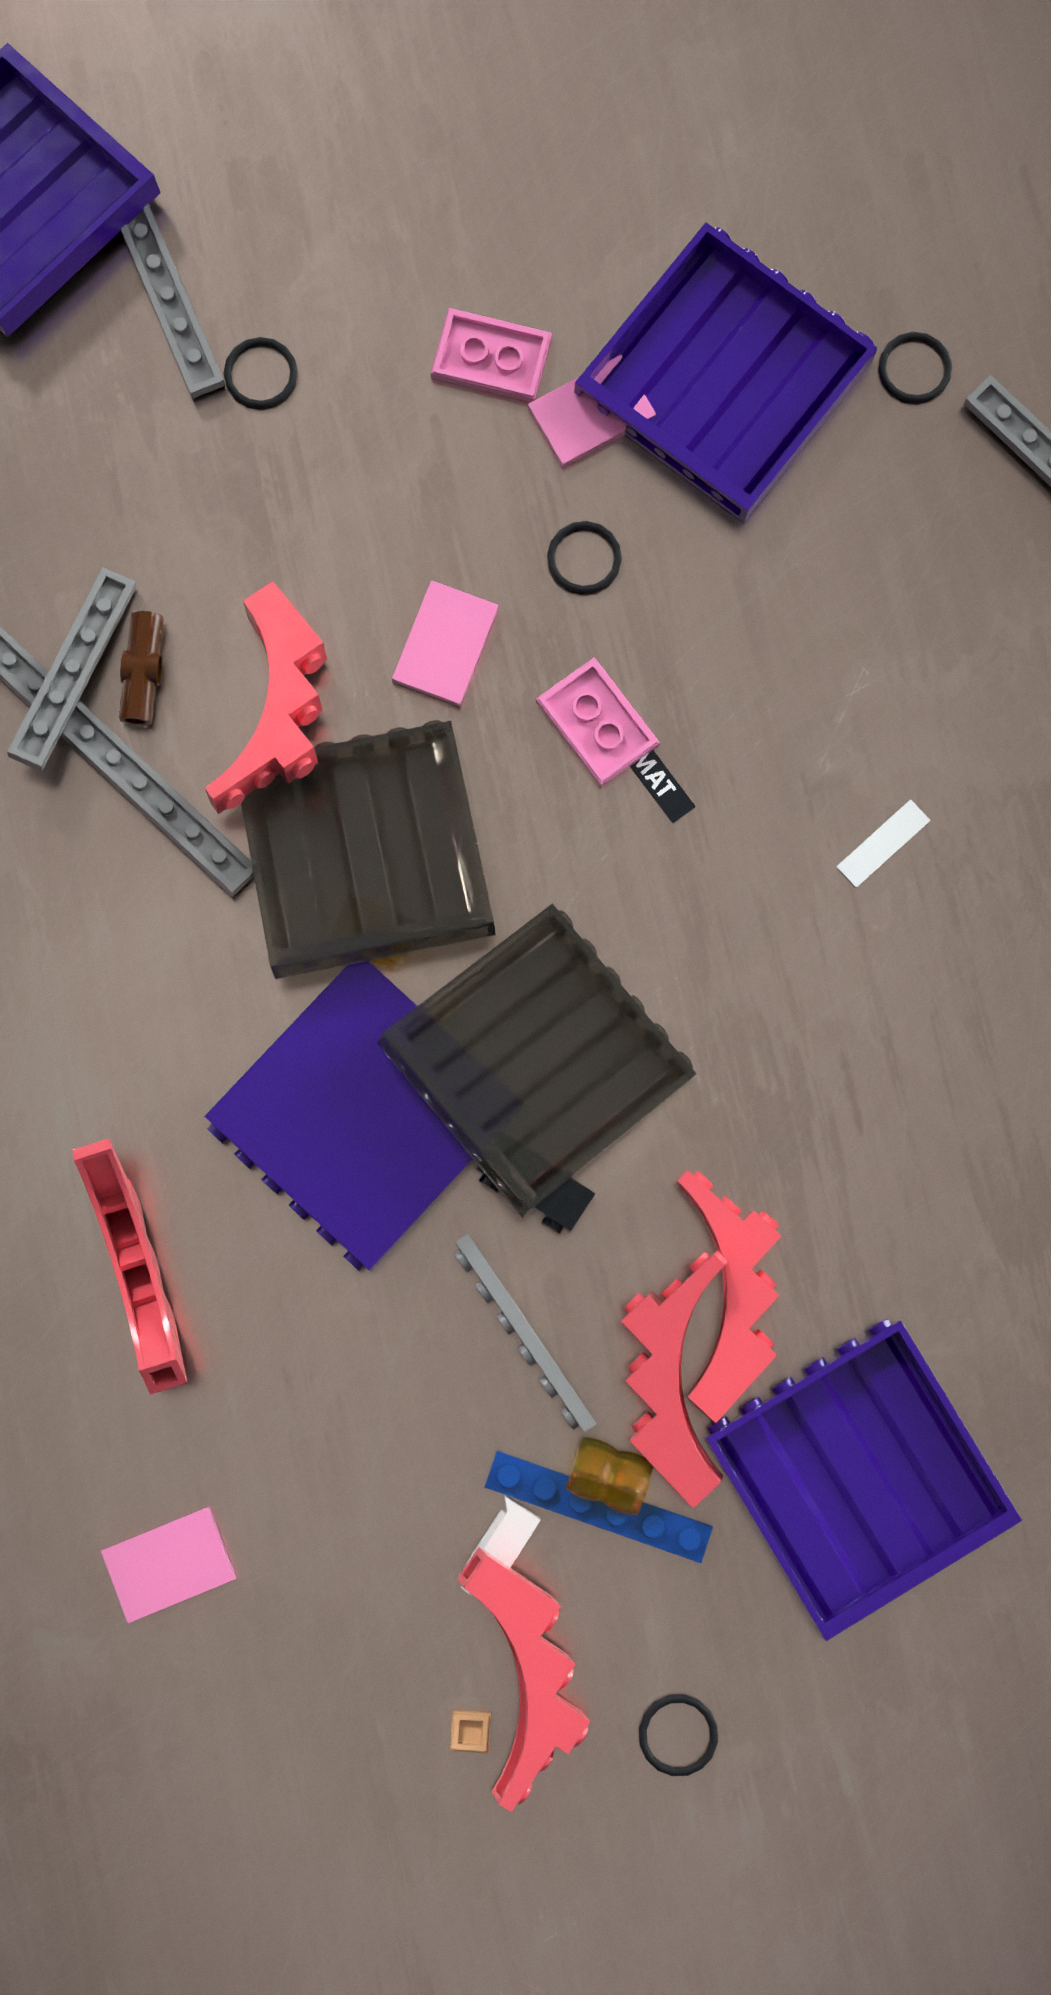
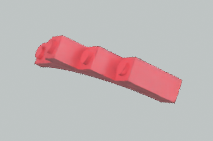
M273 581L243 600L247 617L258 632L267 652L269 684L262 717L246 748L220 777L205 787L210 804L218 814L226 809L237 807L242 803L245 796L255 789L268 786L277 774L280 773L285 781L290 783L296 778L300 779L307 776L314 766L318 764L314 746L298 727L311 724L316 720L319 713L323 711L319 694L304 675L316 672L323 665V662L327 660L324 643Z
M109 1138L73 1149L74 1162L94 1208L112 1261L131 1330L139 1372L150 1395L185 1384L187 1379L175 1316L163 1290L158 1259L147 1237L141 1203L130 1179H127Z
M687 1170L675 1184L699 1211L711 1233L716 1249L727 1260L726 1265L722 1268L724 1302L721 1327L716 1345L698 1381L685 1396L713 1423H717L777 1356L771 1350L775 1345L774 1342L761 1330L757 1329L753 1333L750 1328L779 1297V1294L773 1290L777 1284L762 1270H759L756 1274L752 1268L778 1241L781 1235L776 1231L779 1227L778 1223L766 1212L762 1211L760 1214H757L753 1210L742 1220L738 1217L741 1210L730 1199L724 1196L720 1200L710 1191L713 1184L698 1171L692 1174Z
M718 1250L711 1256L706 1252L700 1255L689 1266L693 1273L683 1283L676 1278L661 1293L666 1298L663 1302L653 1291L646 1297L639 1292L624 1307L628 1314L621 1321L651 1352L649 1357L643 1352L627 1367L632 1373L628 1376L626 1382L655 1412L652 1416L647 1411L633 1424L632 1428L636 1432L631 1437L630 1442L692 1508H695L721 1483L723 1474L703 1449L691 1425L684 1400L681 1373L683 1344L693 1310L710 1281L727 1263V1260Z
M478 1547L457 1580L493 1614L506 1636L515 1662L519 1686V1717L516 1735L502 1774L491 1791L498 1804L512 1812L517 1804L523 1803L528 1797L532 1787L531 1783L538 1772L544 1771L551 1763L555 1747L569 1754L574 1746H579L585 1739L590 1720L580 1709L556 1694L559 1689L565 1688L570 1682L576 1663L567 1653L541 1636L544 1631L548 1632L555 1625L561 1605L547 1592L481 1547Z

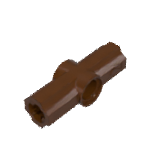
M150 611L131 612L127 651H123L121 658L120 678L123 687L119 719L121 722L131 725L144 726L152 724L156 686H159L161 682L162 655L160 654L164 618L162 615Z

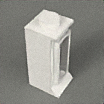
M504 1495L507 1510L501 1509L469 1560L478 1547H481L511 1568L541 1521L540 1517ZM461 1586V1588H462L465 1592H467L468 1594H470L471 1596H473V1595H472L470 1592H468L463 1586Z

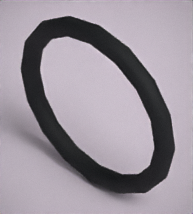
M909 332L898 335L887 343L880 355L879 372L882 383L891 394L903 401L919 403L931 400L944 391L951 379L952 362L948 350L940 340L927 333ZM912 339L926 341L935 346L942 355L945 364L944 377L940 384L931 392L921 395L906 394L897 389L890 381L886 370L887 358L892 349L901 342Z
M264 337L247 339L234 347L226 359L223 372L226 387L233 397L246 406L257 408L274 406L287 398L295 386L298 373L295 358L288 348L275 339ZM260 344L272 346L282 352L290 368L289 381L283 391L271 399L261 401L249 399L239 393L233 384L231 376L232 365L238 354L248 347Z
M589 521L573 522L560 529L551 540L547 553L549 570L555 580L566 589L579 593L597 592L609 585L618 574L622 561L620 545L613 533L601 524ZM587 528L598 531L608 539L613 547L614 562L612 570L605 579L593 585L581 586L569 582L560 574L556 567L555 551L557 544L564 535L573 530Z
M669 1695L654 1702L644 1714L639 1727L640 1747L646 1760L657 1771L670 1776H689L703 1769L712 1759L718 1744L717 1724L711 1711L699 1700L686 1695ZM671 1703H685L695 1707L704 1715L710 1728V1743L706 1753L697 1763L687 1768H672L662 1764L652 1755L647 1743V1728L651 1718L660 1708Z

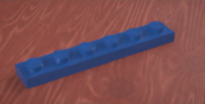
M500 1451L496 1452L484 1487L698 1563H702L713 1526Z

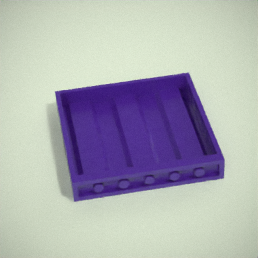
M9 43L0 49V331L8 338L111 241L124 225L129 224L147 204H150L161 193L155 176Z
M705 222L577 379L574 393L579 397L583 392L599 403L597 408L601 413L606 416L613 413L627 424L626 436L745 523L870 366L877 347L874 346L873 341L866 334L855 332L847 326L839 314L834 311H827L817 304L815 298L805 290L799 291L791 285L783 273L776 269H769L761 263L753 251L748 248L742 249L731 241L730 236L719 227L713 228ZM622 355L621 360L601 384L594 380L608 361ZM644 394L656 413V416L650 419L645 418L633 409Z
M888 1318L871 1327L869 1332L872 1336L859 1343L856 1338H853L838 1347L836 1350L839 1356L829 1362H826L824 1357L805 1367L804 1370L807 1375L796 1382L793 1381L792 1377H789L772 1387L775 1394L766 1400L761 1401L758 1396L740 1407L743 1414L729 1421L727 1416H724L717 1423H712L707 1427L710 1434L703 1437L802 1606L825 1641L833 1638L1022 1521L901 1321L890 1323Z

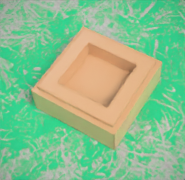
M453 1709L450 1751L489 1753L491 1712Z

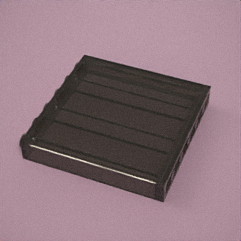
M434 720L420 727L410 729L398 727L389 730L385 734L375 736L364 734L355 736L349 741L319 743L314 747L318 764L314 766L307 776L300 779L296 778L287 783L279 773L268 786L255 789L246 795L242 801L241 806L268 957L275 979L496 935L451 721L442 722Z
M553 903L384 1031L377 1043L522 1218L683 1088L697 1074L693 1070L690 1059L683 1052L677 1051L669 1042L665 1029L658 1023L652 1022L645 1013L642 1002L625 990L615 970L603 964L597 957V951L589 940L581 938L573 928L570 917L564 911L558 910Z

